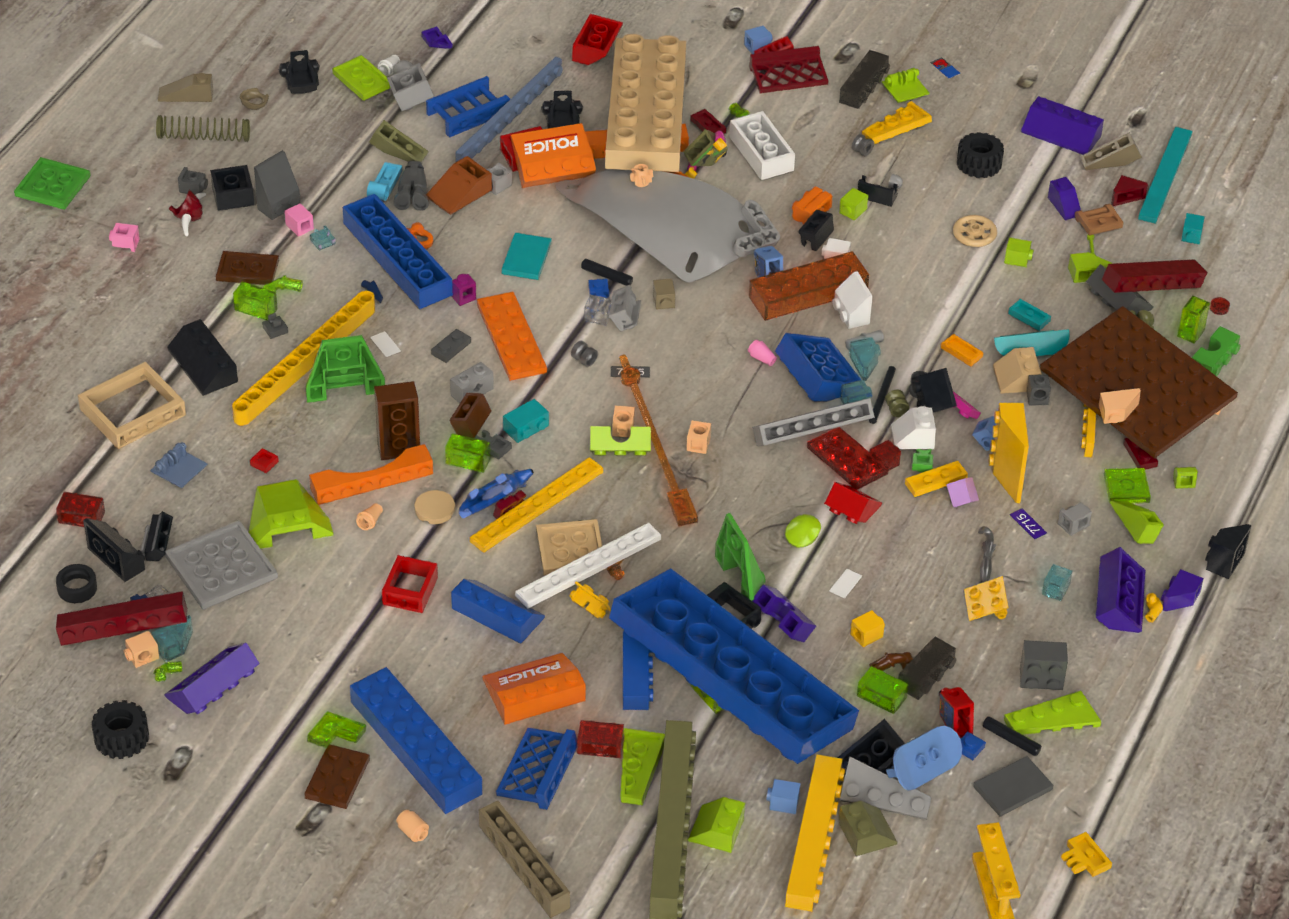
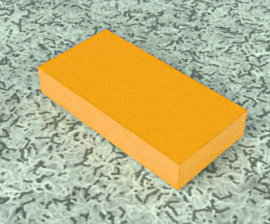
M952 334L941 343V349L970 367L983 357L984 352L955 334Z

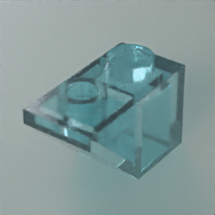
M190 615L187 616L186 623L165 626L152 632V637L158 644L159 655L165 663L185 654L193 633Z

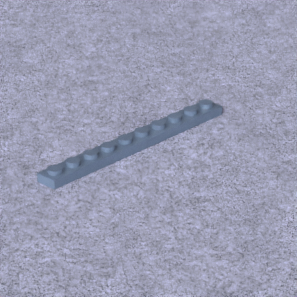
M555 57L470 137L455 152L456 162L466 156L472 159L476 154L480 153L518 114H521L524 108L530 105L547 86H550L562 74V59Z

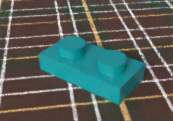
M1019 299L1009 308V315L1038 331L1051 322V315L1022 299Z

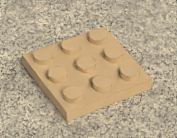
M597 519L536 525L544 575H548L602 547Z

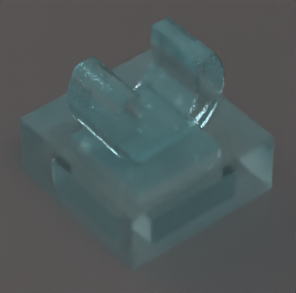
M326 225L323 226L324 229L320 231L315 229L314 233L310 234V241L319 251L336 244L335 237L330 233Z

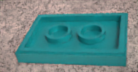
M515 233L502 266V274L539 280L552 238Z

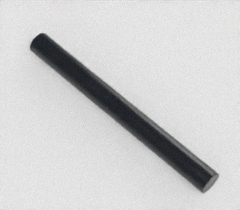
M889 366L873 408L875 418L869 419V422L875 424L879 417L885 396L888 393L896 371L894 366Z

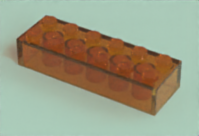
M851 251L751 279L749 298L764 321L832 302L835 297V290L856 271H858L868 288L869 273L854 252Z

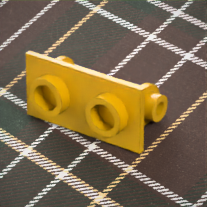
M575 582L578 588L576 591H571L569 595L573 602L582 608L589 603L585 609L596 618H603L606 614V609L611 612L607 598L601 594L599 596L593 593L594 590L584 583L582 586Z

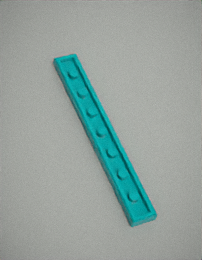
M1179 127L1174 128L1139 213V220L1157 223L1193 131Z

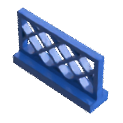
M527 728L496 790L497 796L538 803L540 809L547 810L578 747L575 730L567 729L565 734ZM531 736L541 738L540 740L530 744L529 742ZM553 740L560 741L559 744L552 747L548 744ZM545 744L546 750L539 753L535 752V748ZM529 751L532 752V756L526 759L521 758L522 754ZM552 755L551 760L542 763L541 758ZM537 760L539 765L528 769L526 765ZM523 767L524 772L516 776L513 774L514 770ZM543 770L544 776L537 779L533 777V774ZM526 777L531 779L530 782L524 785H520L518 782ZM513 783L517 786L513 790H505L506 786ZM532 787L537 789L534 795L525 793L526 790Z

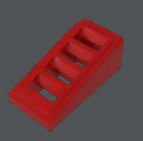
M786 36L755 50L754 54L794 49V45Z

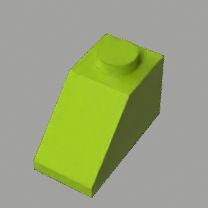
M1089 252L1070 254L1068 269L1073 282L1080 283L1086 282L1100 264L1107 268L1108 264L1112 263Z

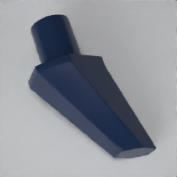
M363 280L361 287L372 292L374 298L381 303L383 296L376 282L373 280L370 283Z

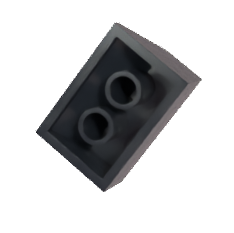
M89 518L83 520L87 548L124 582L145 570V557L140 550H136L128 539H124L116 528H112L103 521Z

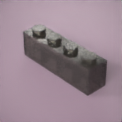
M869 50L841 87L839 103L857 109L863 103H866L870 93L874 92L876 85L881 83L884 74H887L890 69V64L888 63L889 56Z

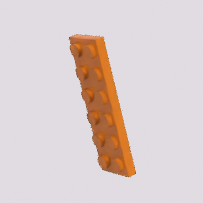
M514 292L477 299V306L509 381L547 373V366Z

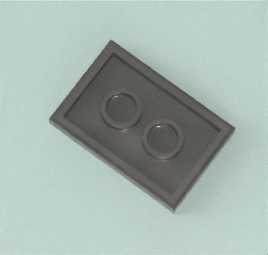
M1028 756L974 782L975 790L999 817L1050 792L1054 786Z

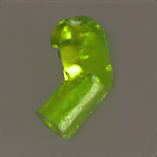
M182 661L164 663L154 669L155 681H165L167 673L182 672Z

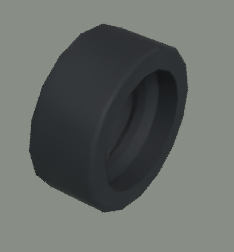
M71 564L64 567L56 576L58 595L64 601L74 604L83 603L91 599L97 591L96 574L93 569L83 564ZM80 578L89 581L81 588L72 589L64 586L73 579Z

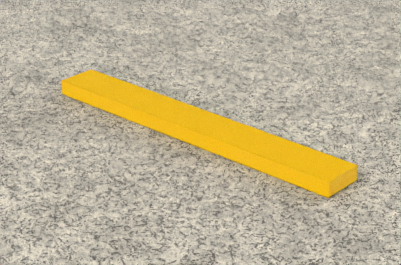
M590 457L472 535L470 543L483 553L602 474L603 467Z

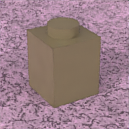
M672 279L653 280V297L656 310L675 308V289Z

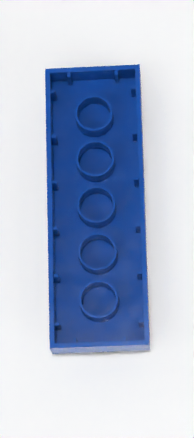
M670 568L614 598L609 619L624 629L626 635L646 646L655 654L657 659L669 664L682 674L688 683L699 687L713 698L719 707L730 711L748 725V728L753 733L762 736L779 749L785 758L793 760L798 764L854 729L859 713L856 707Z

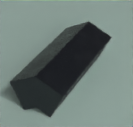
M163 511L159 515H152L145 547L146 561H160L166 554L165 551L167 549L173 516Z

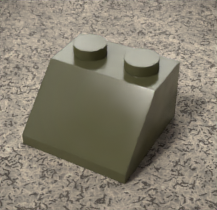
M863 801L840 806L839 825L855 856L897 845V840L880 808Z

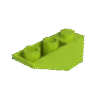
M1110 501L1116 514L1137 543L1154 544L1164 526L1154 511L1127 501Z

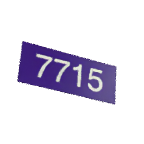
M1023 508L1009 514L1034 539L1047 534Z

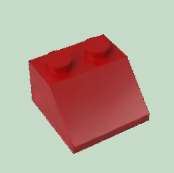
M834 482L824 504L830 507L829 511L837 515L843 513L847 515L846 519L857 524L858 522L866 523L881 507L882 502L849 485Z

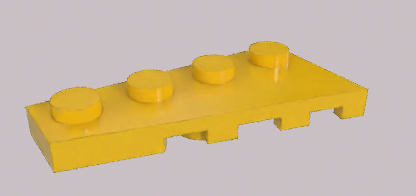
M910 101L907 103V107H900L894 115H887L884 117V121H877L862 130V135L866 139L873 140L874 144H877L880 141L893 138L896 135L932 122V116Z

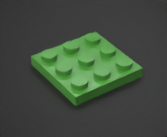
M40 157L16 187L14 193L16 197L65 210L90 178V170Z

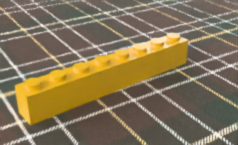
M816 754L786 892L785 907L812 912L814 903L819 902L820 890L817 889V886L823 883L824 872H821V867L826 868L828 854H824L825 849H830L831 837L828 836V833H833L835 819H832V815H837L839 804L835 800L841 796L842 785H839V781H844L846 768H842L843 759Z

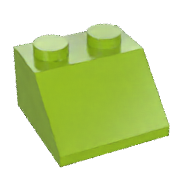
M722 797L703 804L688 841L731 853L744 821L745 802Z

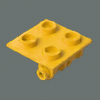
M1003 576L964 589L969 621L993 613L999 619L1006 617L1009 606Z

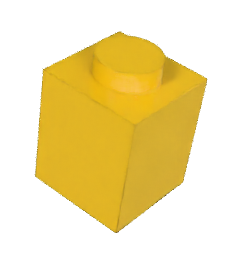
M871 610L852 620L850 635L862 647H865L883 637L885 623L880 616H877Z

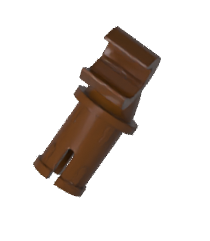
M886 652L883 657L870 663L869 666L875 676L890 667L894 668L895 664H900L903 670H907L906 664L912 663L915 666L916 663L910 652L890 654Z

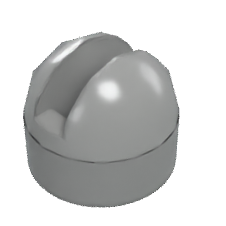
M892 174L888 188H893L894 184H898V189L901 188L902 178Z

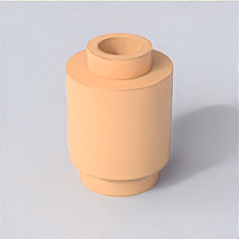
M404 810L397 817L398 828L413 842L422 841L427 837L429 825L414 811Z

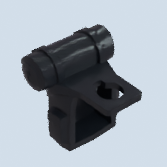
M308 50L290 52V62L280 63L279 74L281 77H286L287 89L291 93H309L316 91L317 86H319L317 73L320 65L316 59H309ZM298 55L304 56L301 61H297L295 57Z
M554 91L553 100L543 102L541 109L543 114L547 115V128L580 124L579 114L583 111V105L580 100L572 99V91ZM566 95L567 98L565 101H561L558 96Z

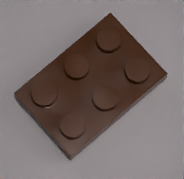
M328 744L304 793L305 799L347 809L370 761V754Z

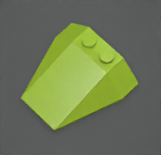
M297 479L257 486L248 533L260 549L273 547L272 535L309 528L311 529L313 539L333 536L329 517Z

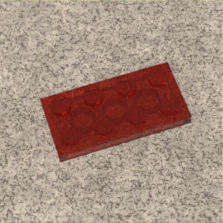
M840 427L807 442V448L856 490L888 475V467Z

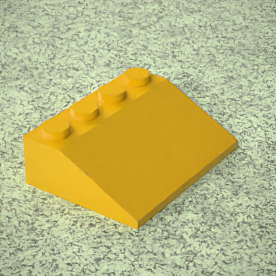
M999 403L998 411L994 413L996 425H993L992 428L994 440L990 442L992 454H989L988 463L989 466H992L993 475L1012 499L1016 503H1020L1029 448L1024 403Z

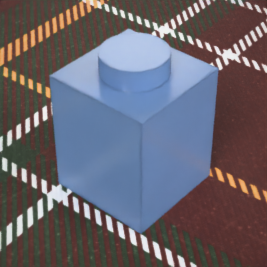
M763 25L745 31L744 45L751 54H754L755 50L770 44L773 40L771 32Z
M774 779L773 788L768 787L767 792L770 810L796 814L801 783Z

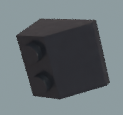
M947 368L912 378L911 387L917 396V408L925 406L932 408L933 413L957 406Z
M1245 524L1222 528L1216 536L1212 535L1208 547L1211 548L1205 558V561H1208L1207 571L1226 579L1231 577L1246 553L1251 525Z

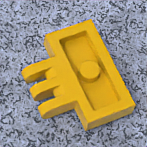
M1087 832L1069 839L1067 847L1070 850L1061 855L1062 860L1067 861L1066 865L1069 868L1072 867L1071 871L1074 874L1087 870L1094 877L1112 867V862Z

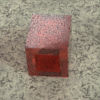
M887 440L869 450L868 463L882 475L900 465L901 451L890 440Z

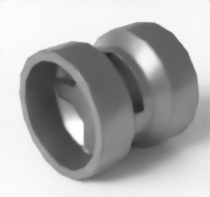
M578 341L571 350V356L576 360H581L583 365L589 367L596 361L598 351L592 347L589 348L588 344L584 341Z

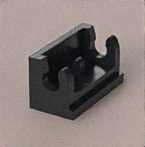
M862 175V179L858 181L857 190L867 194L868 201L892 207L898 196V184H894L893 188L889 189L867 183V177Z
M815 210L798 230L804 247L807 244L806 240L811 243L813 251H817L834 231L833 214Z

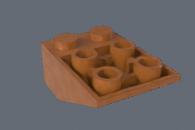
M466 156L454 163L426 195L429 200L451 215L492 191V173Z

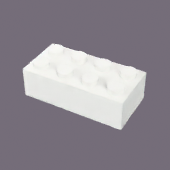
M763 111L730 120V139L761 180L794 171L795 153Z

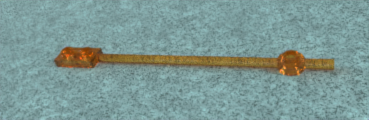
M623 354L619 357L623 367L621 382L625 386L631 387L646 427H651V440L671 488V491L667 492V499L677 525L698 523V516L687 488L680 490L639 389L640 371L632 368L627 356Z

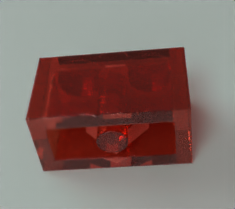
M63 492L56 508L58 523L84 527L83 520L86 518L102 521L105 514L104 499L102 497Z
M581 720L577 738V754L621 759L624 724Z

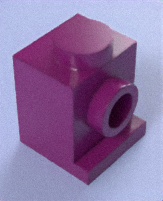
M459 274L456 279L452 280L453 296L451 297L459 306L476 300V282L469 274Z

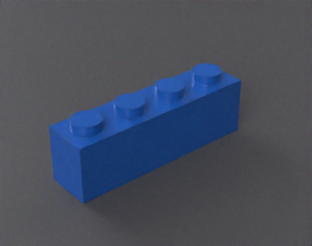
M624 631L623 710H649V702H653V689H649V685H653V672H649V669H653V656H649V653L653 652L638 640L626 635Z

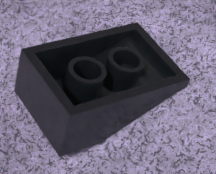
M884 718L837 758L843 759L842 768H846V770L849 757H852L887 775L886 769L894 766L893 757L895 750L905 744V742Z

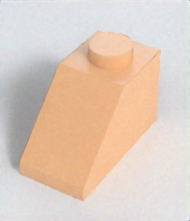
M1140 388L1100 393L1099 408L1104 424L1124 422L1139 405Z

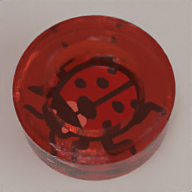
M1222 297L1212 299L1210 310L1214 314L1225 315L1229 311L1230 303L1227 299Z

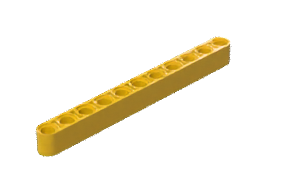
M370 291L358 293L232 404L234 423L240 426L249 424L313 367L322 340L348 337L375 312L374 294Z

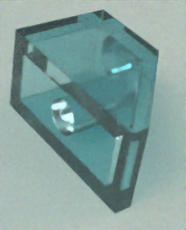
M872 337L850 342L849 357L862 381H867L878 364L879 355H881L880 347Z

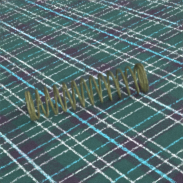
M158 115L156 121V135L157 138L160 139L163 138L164 134L166 138L169 139L172 134L174 139H176L178 135L181 139H184L185 135H187V138L190 140L194 135V138L198 140L199 136L201 135L202 140H205L208 135V138L211 141L215 135L216 140L219 141L222 135L223 140L226 141L229 135L231 141H233L236 136L238 142L241 141L242 137L244 138L245 142H248L250 137L249 119H242V133L240 140L238 139L237 134V118L235 119V132L233 139H231L230 135V118H228V131L226 139H224L223 135V118H221V130L218 139L216 135V118H214V129L211 139L209 136L208 117L206 121L207 129L204 138L202 136L201 117L199 119L200 128L197 138L195 136L194 116L192 118V133L190 138L188 136L187 131V116L185 117V132L183 138L180 132V116L178 117V132L176 137L174 136L173 132V116H171V131L169 137L166 133V116H164V130L163 117L161 115Z

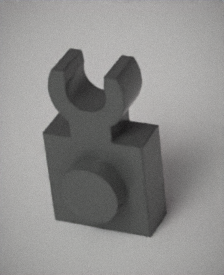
M482 430L483 438L475 436V443L483 446L485 452L497 459H500L512 449L511 442L497 434L491 437L490 433L486 430Z

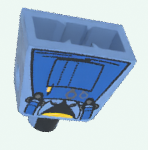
M773 246L756 249L754 251L755 273L764 289L768 291L784 287L783 255Z

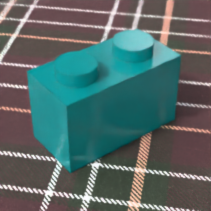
M535 399L503 415V430L517 443L549 426V411Z

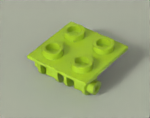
M915 68L889 74L882 81V84L898 103L930 94L917 78L919 70Z

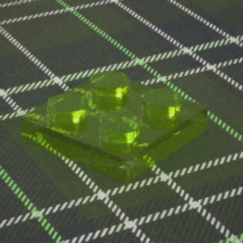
M1145 468L1104 470L1109 503L1110 501L1150 503L1151 495Z

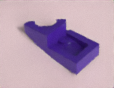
M437 26L421 33V37L429 47L451 49L453 47L446 34L443 35Z

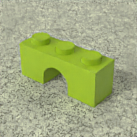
M590 426V452H594L596 456H605L606 452H614L615 456H626V452H634L635 456H646V452L651 451V427L631 426L629 439L625 442H616L611 437V426Z

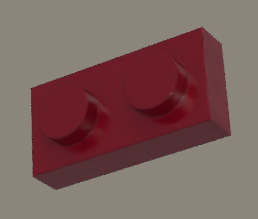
M706 109L691 115L690 121L702 132L707 129L713 133L722 131L726 134L727 128Z
M1124 438L1123 444L1139 471L1158 467L1159 461L1157 458L1154 459L1129 438Z

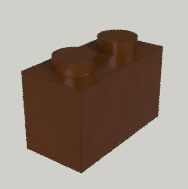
M466 393L449 421L459 438L475 439V436L492 410L484 394Z

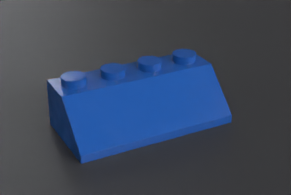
M463 579L451 591L453 610L520 644L545 618L544 614L532 608L527 609L522 603L477 580Z

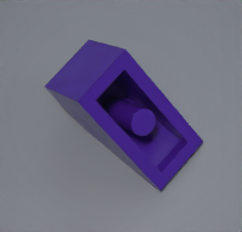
M1067 177L1050 181L1048 192L1050 202L1064 220L1075 218V212L1081 210L1075 187Z

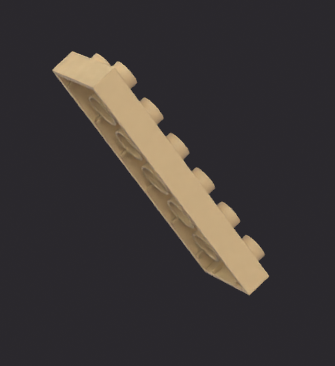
M627 34L623 38H616L605 169L631 170L638 164H645L648 166V169H653V171L679 172L686 41H679L677 37L672 35L661 36L658 40L644 39L638 34Z

